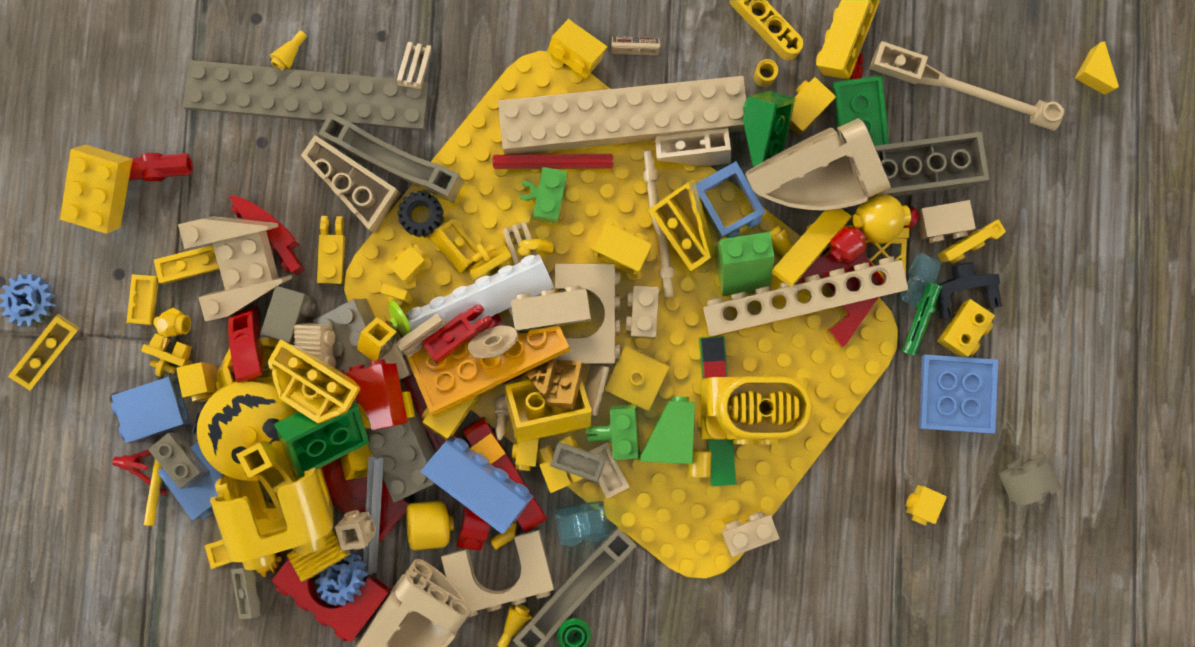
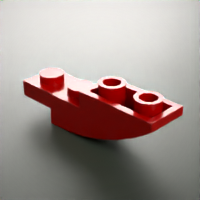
M235 195L229 197L233 203L231 209L238 218L243 217L244 220L278 223L279 227L266 230L271 250L274 253L276 251L282 258L279 262L287 273L291 271L299 275L305 271L292 251L300 244L281 222L246 199Z
M257 306L239 311L233 317L228 318L229 346L237 383L246 380L251 381L263 375L264 347L260 341L261 313Z

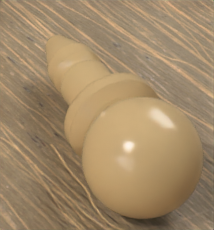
M505 394L500 395L495 401L496 411L494 415L498 417L496 424L497 440L503 438L507 419H510Z

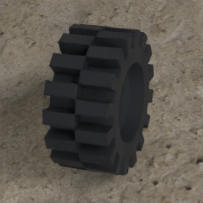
M417 191L418 193L415 194L411 192L409 197L405 196L403 198V203H399L398 207L400 210L397 211L398 220L409 234H413L416 237H429L428 235L432 234L437 227L441 226V222L444 221L442 205L429 192ZM419 205H424L430 210V217L424 223H416L412 219V211Z

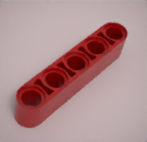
M484 416L462 429L471 446L477 444L490 433L497 440L496 434L486 422ZM497 440L498 443L500 444V446H501V447L503 448V450L506 452V450H505L504 447L502 446L501 442H500L499 440ZM507 452L491 464L495 468L504 470L515 483H520L528 488L519 471L515 469L516 467ZM533 496L517 520L527 533L545 522L547 517Z

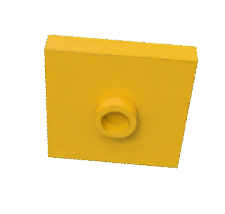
M625 346L604 391L631 404H637L638 407L649 412L670 366Z

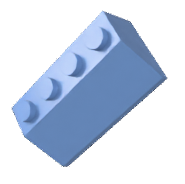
M454 436L440 447L421 470L422 474L502 534L519 518L533 498L527 487L520 483H515L504 470L495 468L484 455L475 453L464 440Z

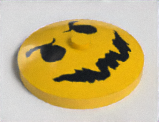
M246 380L237 383V381L232 382L216 391L203 407L197 423L199 447L206 460L220 473L237 480L257 481L259 479L255 476L248 478L236 454L262 441H267L289 465L290 463L286 458L274 424L299 411L279 399L274 384L261 380Z

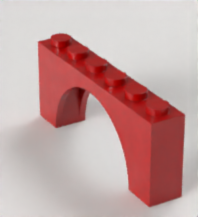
M385 359L371 361L370 367L367 368L364 365L349 367L350 372L344 373V370H338L353 379L360 387L355 400L364 409L372 430L408 423L396 363H386Z

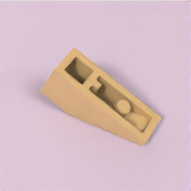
M728 128L655 137L657 161L701 166L731 163Z

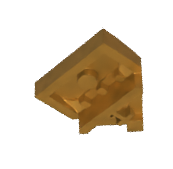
M554 358L537 371L531 370L528 372L527 377L549 406L574 409L584 365L582 361H556Z

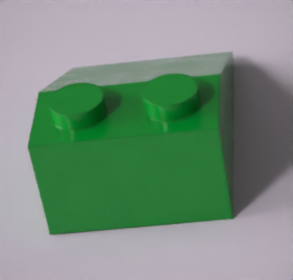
M765 91L748 96L743 106V112L745 113L743 123L753 168L784 151L796 98L773 91Z
M356 403L350 406L348 412L321 424L316 423L301 412L274 424L286 458L299 478L305 476V471L312 468L318 469L369 443Z

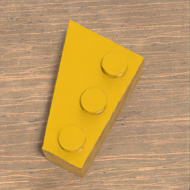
M694 178L648 209L690 271L709 260L716 253Z

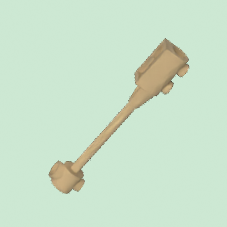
M883 41L876 48L869 69L915 85L945 86L1031 115V124L1052 131L1059 127L1064 115V108L1057 102L1048 103L1039 100L1033 106L946 77L945 74L926 64L928 56Z

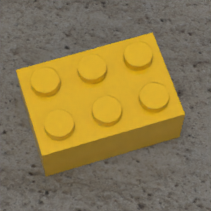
M86 144L70 149L60 220L105 234L121 228L132 158Z
M582 379L574 409L549 406L530 380L505 385V401L517 443L591 427L592 411Z

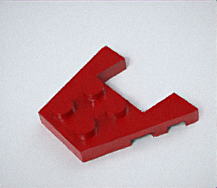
M864 253L852 263H846L843 260L839 263L829 254L817 258L795 284L804 283V277L819 274L820 278L829 277V272L844 268L846 273L854 271V266L869 262L870 267L873 265ZM878 271L874 272L871 276L872 283L876 286L880 285L884 280ZM851 277L847 280V289L849 291L858 289L859 281L856 277ZM825 283L831 293L834 294L835 288L833 284ZM879 297L842 305L847 316L828 329L841 348L846 346Z

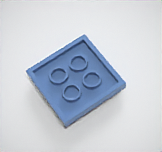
M922 355L919 429L995 434L998 360Z

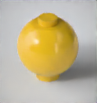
M876 194L867 198L868 201L859 204L853 216V225L864 234L868 241L873 243H887L894 240L902 232L904 226L909 225L911 221V213L908 206H902L896 198L887 194Z

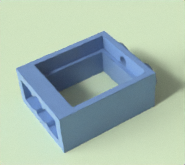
M737 162L696 183L703 211L720 240L725 237H736L741 233L739 229L747 225L750 229L762 222L761 217L766 212ZM735 177L754 212L725 228L705 193Z

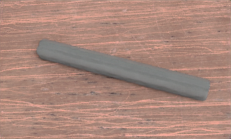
M378 455L368 458L365 512L369 511L370 517L376 525V535L368 543L369 545L363 548L362 562L367 565L363 571L368 572V575L377 572L384 463L383 457Z

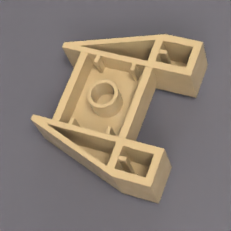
M212 216L178 224L185 249L212 243L225 290L198 297L205 321L235 314L273 291L275 286H281L292 279V275L278 276L266 230L279 227L278 223Z

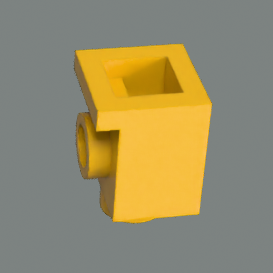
M415 244L413 247L410 246L408 249L403 248L395 256L396 261L394 263L389 260L386 264L408 284L428 262L423 258L426 254Z
M540 438L513 445L512 458L516 459L515 469L530 471L531 466L537 467Z

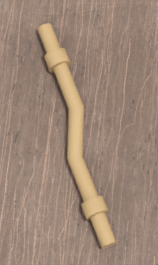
M653 151L643 152L645 162L643 176L644 182H647L650 209L658 203L656 180L659 179L658 170H655ZM651 215L658 237L661 263L659 277L662 278L664 297H673L672 277H674V270L670 264L668 238Z

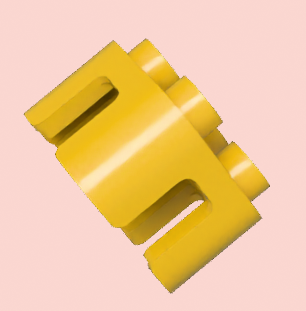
M288 465L297 481L278 487L277 496L284 514L283 518H281L274 503L266 500L260 480L243 481L224 475L216 481L215 488L218 497H211L210 503L230 561L242 562L245 570H255L272 563L275 560L274 553L295 548L297 554L305 555L316 552L327 544L325 535L333 528L334 507L321 467L305 471V476L299 478L292 466Z

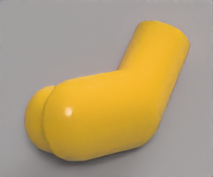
M540 238L522 240L518 244L520 245L518 254L526 257L531 255V250L551 253L554 250L552 242Z
M517 520L504 534L499 533L490 539L496 550L514 539L518 525Z

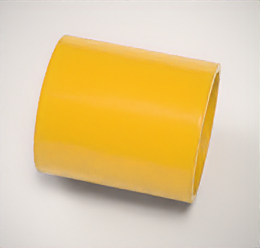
M770 59L762 60L757 65L753 75L755 83L760 87L772 85L778 74L777 64ZM760 70H769L772 76L765 78L760 74Z
M693 450L692 464H688V476L711 477V451Z

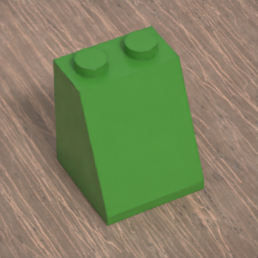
M770 232L719 240L714 249L722 296L741 292L756 291L755 289L766 286L771 288L774 251Z
M674 396L672 401L666 402L639 455V461L692 464L695 402H689V397Z

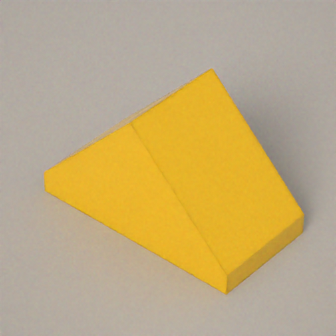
M1105 41L1100 42L1090 50L1075 77L1078 81L1104 95L1119 88Z

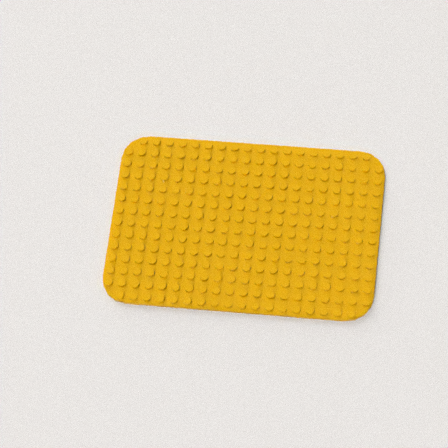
M537 51L521 56L504 71L431 161L458 173L464 180V184L454 203L433 193L430 194L435 196L442 205L444 221L441 222V225L453 218L475 245L481 243L484 248L493 244L497 250L506 245L509 250L502 229L510 228L513 225L526 221L532 239L540 238L554 244V250L551 253L536 251L544 263L554 285V290L555 264H607L593 257V249L606 223L610 225L613 222L618 223L626 228L625 232L633 236L635 233H638L649 239L648 243L652 244L638 277L636 278L620 270V285H615V295H620V310H615V319L620 320V334H615V344H620V355L624 347L627 346L670 366L649 412L637 406L640 453L666 402L672 401L674 396L689 397V402H695L693 450H708L707 439H701L702 375L699 338L724 336L728 377L784 376L808 378V393L812 401V415L804 434L800 439H779V444H758V439H754V444H733L737 485L710 486V477L688 476V464L641 462L639 458L622 459L616 461L629 488L606 498L599 482L584 478L573 483L569 472H567L571 480V484L567 486L670 569L686 577L705 579L724 573L741 558L744 552L731 556L728 553L720 530L726 528L725 524L731 521H746L749 519V515L759 511H763V514L768 513L771 517L775 514L889 366L897 350L898 328L893 313L879 297L843 348L838 345L828 331L829 328L847 316L842 306L710 336L703 306H707L708 300L720 297L722 302L732 300L731 295L722 296L715 254L709 260L690 271L668 239L670 264L674 270V277H672L674 296L664 297L662 278L659 277L661 263L658 237L648 210L647 182H644L643 176L645 171L643 152L653 151L655 170H658L659 179L656 180L658 202L694 178L696 184L717 171L711 166L657 161L655 140L525 153L613 155V168L556 169L567 171L568 175L559 224L534 220L533 212L536 199L526 202L520 199V194L529 195L531 193L530 188L523 187L522 184L525 181L531 182L535 187L539 188L542 169L493 168V155L504 154L498 101L607 90L610 88L591 73L585 78L563 61L555 58L548 51ZM729 180L705 193L725 228L754 212L744 192ZM414 184L410 186L388 213L376 232L372 233L357 251L346 270L344 291L347 301L367 299L375 318L378 317L383 322L391 318L388 310V297L380 292L382 285L385 283L407 290L413 295L412 305L402 303V306H399L403 313L407 314L414 307L421 308L430 304V301L439 296L445 297L452 294L456 288L461 286L467 287L474 284L477 280L473 279L468 269L463 273H459L430 239L431 234L425 238L424 236L416 237L413 234H409L400 224L397 211L400 210L398 206L399 203H403V198L405 196L409 197L411 192H414V194L418 193L417 191L428 192ZM419 205L412 211V219L416 223H424L430 217V210L424 205ZM764 207L763 209L766 213L761 217L762 222L750 229L748 225L739 229L741 233L736 236L765 233L779 224L781 228L785 227L793 245L801 238L800 235ZM705 215L715 248L720 239ZM518 230L521 239L526 240L524 230ZM513 232L509 235L520 263L523 257L518 254L519 246ZM416 244L426 254L423 258L428 263L407 284L386 263L389 260L394 263L396 261L395 256L403 248L413 247ZM775 251L773 268L783 258ZM498 266L490 270L491 274L498 273L500 268ZM772 274L771 290L781 288L780 283H783V281ZM826 285L822 286L821 292L823 296L830 297L833 295ZM634 286L659 287L655 339L630 338V331H626L627 316L631 317L632 307H627L628 292H633ZM800 289L796 295L797 300L800 303L807 302L810 299V292L807 289ZM756 291L747 292L746 296L756 294ZM587 292L591 321L560 326L565 338H586L600 329L605 314L601 302L594 295ZM780 294L775 295L772 299V305L777 309L784 307L786 303L785 297ZM757 300L749 302L747 306L750 314H758L762 308L761 303ZM733 306L726 307L723 310L724 318L727 320L735 319L737 316L736 308ZM509 309L500 312L499 316L504 326H510L515 329L514 320ZM615 359L614 365H599L608 367L609 369L605 387L616 366L618 359ZM549 361L546 362V363H543V364H541V365H539V366H537V367H535V368H541V367H543L544 365H546L547 363H549ZM584 365L582 374L584 388L591 365ZM520 377L514 383L521 382ZM500 384L483 392L471 408L478 416H484L486 422L495 429L498 418L494 415L496 411L495 401L500 395L505 394V387ZM603 391L598 415L591 416V427L609 426L610 408L612 406L632 404ZM764 401L759 405V410L763 415H766L768 412V405ZM507 419L504 436L513 444H518L514 438L511 419ZM587 428L542 437L540 438L539 450L551 445L553 452H555L558 442L569 436L574 438L578 447L581 446L587 452L606 442L612 451V443L610 441L587 442ZM538 453L537 463L542 464Z

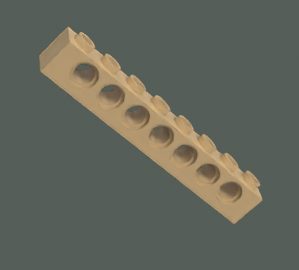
M894 256L880 259L879 265L870 267L869 262L854 266V271L846 273L844 268L830 271V276L820 278L819 274L804 277V283L794 284L793 287L783 282L780 283L781 288L771 290L770 286L755 289L756 294L746 296V292L731 295L732 300L722 302L721 297L708 300L707 306H703L709 335L723 334L908 290L902 260L895 261ZM880 271L884 276V280L880 285L876 286L872 283L871 276L874 272ZM851 277H856L859 281V287L855 291H849L846 286L847 280ZM825 283H831L835 288L834 294L830 297L823 296L821 288ZM800 289H807L810 292V299L805 303H800L797 300L796 295ZM778 294L783 295L786 299L784 307L780 309L774 308L772 305L773 297ZM753 300L759 301L762 306L761 311L758 314H750L747 310L749 302ZM728 306H733L737 310V316L733 320H727L723 316V310Z

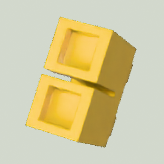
M572 436L560 440L561 443L583 450L581 446L578 447L577 442ZM551 445L538 450L542 463L539 466L550 493L570 485L571 480L566 471L550 466L554 455ZM569 473L573 483L581 479H584L583 477Z

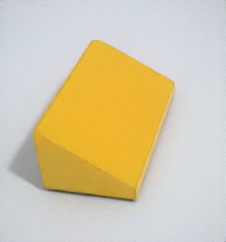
M453 218L433 231L430 239L459 273H463L475 263L472 256L478 253L479 250Z

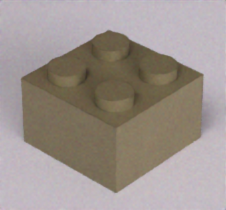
M275 286L260 334L294 344V326L309 323L310 318L314 317L317 309L316 299L300 292Z

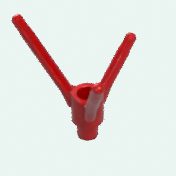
M149 450L132 454L131 456L123 455L122 457L115 456L113 458V466L129 471L150 486L151 479L140 472V469H149L147 465L141 464V459L151 454ZM160 487V493L165 496L167 492Z

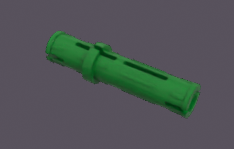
M929 281L926 283L921 301L917 302L916 307L918 309L904 347L901 350L917 356L931 314L936 311L934 306L943 287Z

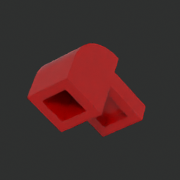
M465 505L463 507L462 525L456 547L481 551L483 543L487 539L490 524Z

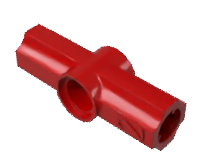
M145 153L141 157L132 158L129 181L144 180L158 182L165 180V177L189 176L193 171V162L188 153L172 155Z

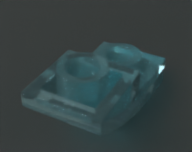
M919 252L907 273L911 276L907 282L908 290L902 291L899 298L903 302L916 307L917 302H920L927 281L936 282L941 261Z

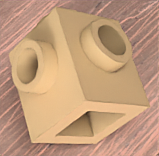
M358 510L350 511L335 526L342 551L365 548L376 535V525L374 520L371 519L369 511L359 513Z

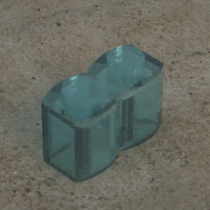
M604 501L589 502L580 506H566L555 510V522L560 545L572 547L584 540L600 542L609 536Z

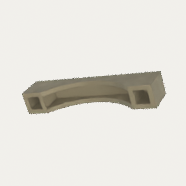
M329 113L318 133L326 143L451 203H454L464 184V180L458 173L439 164L404 152Z
M617 526L514 636L513 641L519 647H543L580 603L636 547V543Z

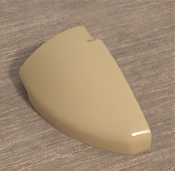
M859 118L838 127V133L830 127L745 173L752 190L759 196L788 207L807 210H831L855 206L868 201L867 198L891 188L868 130Z
M415 559L406 573L401 575L355 647H447L469 616L470 608L449 579L426 561Z

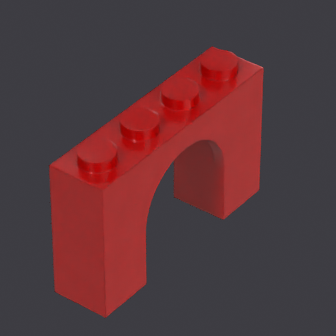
M289 558L272 579V582L276 584L275 588L278 592L285 596L289 594L296 600L295 604L304 611H311L316 615L315 619L323 626L329 625L335 630V635L345 642L347 640L352 642L357 638L392 590L372 575L365 581L366 586L360 588L362 594L354 596V602H348L346 606H335L323 601L318 596L314 588L313 577L303 582L300 581Z

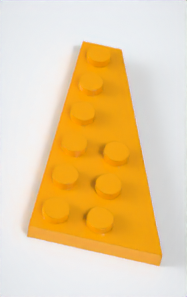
M553 326L519 333L516 343L499 357L477 358L472 356L468 350L470 343L468 341L438 364L435 363L425 348H421L412 356L407 357L428 410L434 416L569 352L571 349L560 326Z

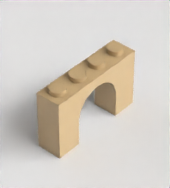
M555 264V290L566 291L565 288L580 286L581 289H586V292L594 295L601 302L605 314L602 326L593 335L586 338H565L571 351L556 357V361H582L583 365H614L615 359H620V344H615V334H620V320L615 319V310H620V295H615V285H620V270H615V264Z
M540 529L518 534L514 537L521 562V575L519 580L506 590H490L477 580L468 549L454 551L441 556L446 578L458 589L470 608V614L467 618L477 615V610L487 608L488 612L501 609V604L511 602L512 605L526 602V597L535 595L536 599L551 595L550 591L554 590L555 586Z

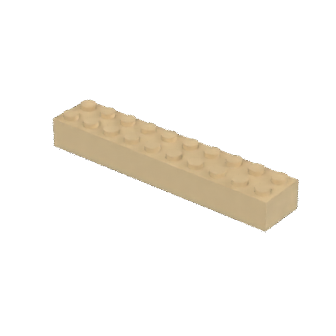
M736 76L499 100L498 107L504 154H525L653 141L656 136L728 128L729 133L745 131L743 123L745 114L743 106L746 101L744 77Z

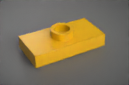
M132 274L126 323L154 326L153 321L155 319L159 283L157 276Z
M386 283L382 285L380 290L382 294L388 297V302L394 300L399 306H402V303L412 305L414 297L407 290Z

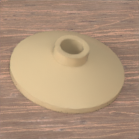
M496 326L486 329L470 341L468 350L472 356L477 358L499 357L516 343L518 339L517 331L510 326Z

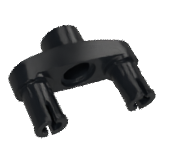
M973 262L951 266L953 279L938 284L943 286L937 298L940 319L956 316L951 295L954 294L953 292L965 289L983 288L987 309L1003 306L998 286L1001 284L999 274H976Z

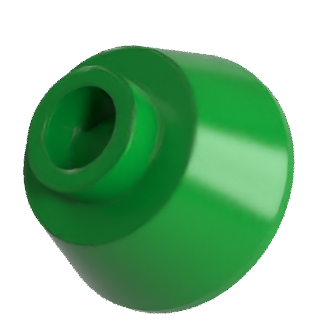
M578 618L564 621L557 631V641L560 647H587L591 640L589 626Z

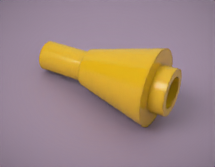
M299 30L291 41H288L269 55L272 59L271 64L282 71L284 69L290 70L298 52V47L306 39L307 35Z
M522 604L510 605L504 633L497 644L499 647H507L512 637L532 618L529 613L530 610Z

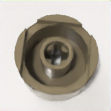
M1044 453L1032 456L1030 461L1022 463L1021 460L1014 461L1007 465L1008 469L999 473L1001 482L1012 505L1024 506L1044 499L1042 495L1047 491L1052 495L1061 488L1053 468Z

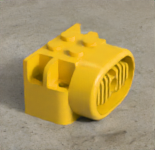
M746 376L701 379V439H733V444H754V439H758V444H779V439H800L811 419L812 401L808 393V378ZM762 401L768 405L766 415H763L759 410V405Z

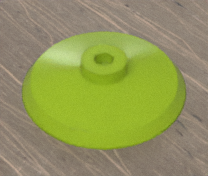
M390 300L388 304L391 316L388 319L391 328L398 330L404 337L412 331L410 324L399 305L394 300Z

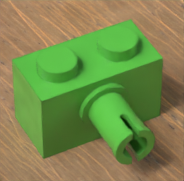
M637 404L612 406L610 408L609 426L588 427L586 429L588 434L587 442L610 441L612 443L613 460L638 459L640 443Z

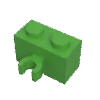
M543 167L539 188L535 187L531 182H523V187L530 188L531 193L529 195L520 194V199L526 202L536 199L533 212L534 220L559 224L568 179L567 171Z

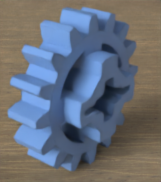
M19 274L18 280L14 278L9 279L10 286H2L6 292L5 294H0V298L4 299V302L0 303V308H5L1 315L3 317H10L9 323L18 324L20 327H26L27 325L29 327H36V321L38 323H45L44 315L52 316L49 307H56V304L51 303V299L55 298L56 294L49 293L52 285L45 284L46 280L44 278H37L36 275L28 274V276Z
M351 551V555L320 572V578L315 580V583L320 585L316 591L322 594L321 599L335 606L338 604L346 606L347 600L354 602V594L361 595L360 586H366V582L362 580L363 577L368 575V572L363 571L367 565L361 561V556Z

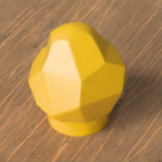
M171 308L160 316L155 317L153 324L158 334L162 336L186 335L191 329V318L189 315H184L181 311Z

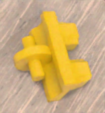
M479 243L476 245L479 252L472 256L475 263L468 267V270L474 280L483 276H491L490 270L496 266L500 269L508 265L513 266L510 258L512 255L506 245L496 250L493 244L484 248Z
M155 333L150 344H143L141 351L160 358L159 361L152 359L150 366L156 368V376L163 377L166 372L174 374L176 371V367L171 366L170 362L181 367L193 363V361L188 360L192 347L177 342L173 352H167L166 349L170 338Z

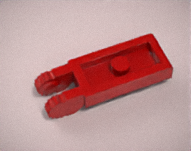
M481 304L473 306L465 313H460L421 342L436 364L440 363L492 324L493 319L489 315L484 316L473 325L470 324L469 321L475 320L483 313L484 308Z

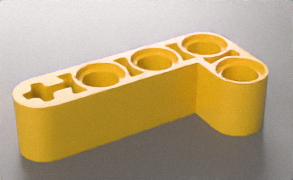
M729 0L731 6L782 59L791 61L797 58L803 47L802 37L767 0ZM760 9L763 12V15L756 16L753 14L752 10ZM776 26L780 32L772 33L768 27ZM794 45L795 48L788 49L786 46Z

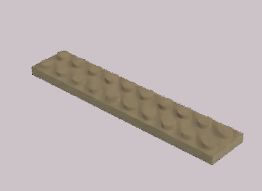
M189 60L183 107L187 110L325 122L329 113L354 125L425 131L429 82L423 81L422 89L399 86L397 85V79L294 69H284L282 71L280 68Z

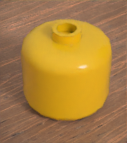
M443 501L410 503L406 508L407 536L411 550L438 549L448 545L450 531L454 530L453 515H448L447 506Z

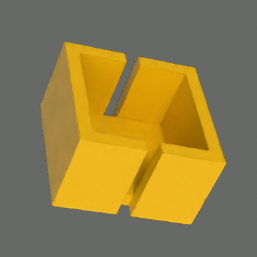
M613 222L612 225L606 223L593 249V257L607 264H615V268L637 278L652 244L648 243L649 239L641 234L635 233L633 236L625 232L626 228L618 223Z

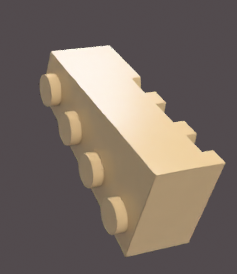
M314 135L301 154L335 194L341 198L366 228L373 233L376 232L402 194L396 188L316 135Z

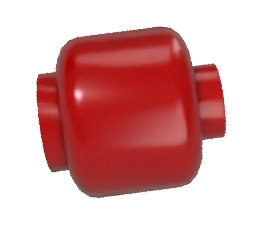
M848 226L843 227L830 240L829 244L832 250L829 253L839 263L842 260L846 263H852L866 250L865 242L867 238L855 226L852 228Z

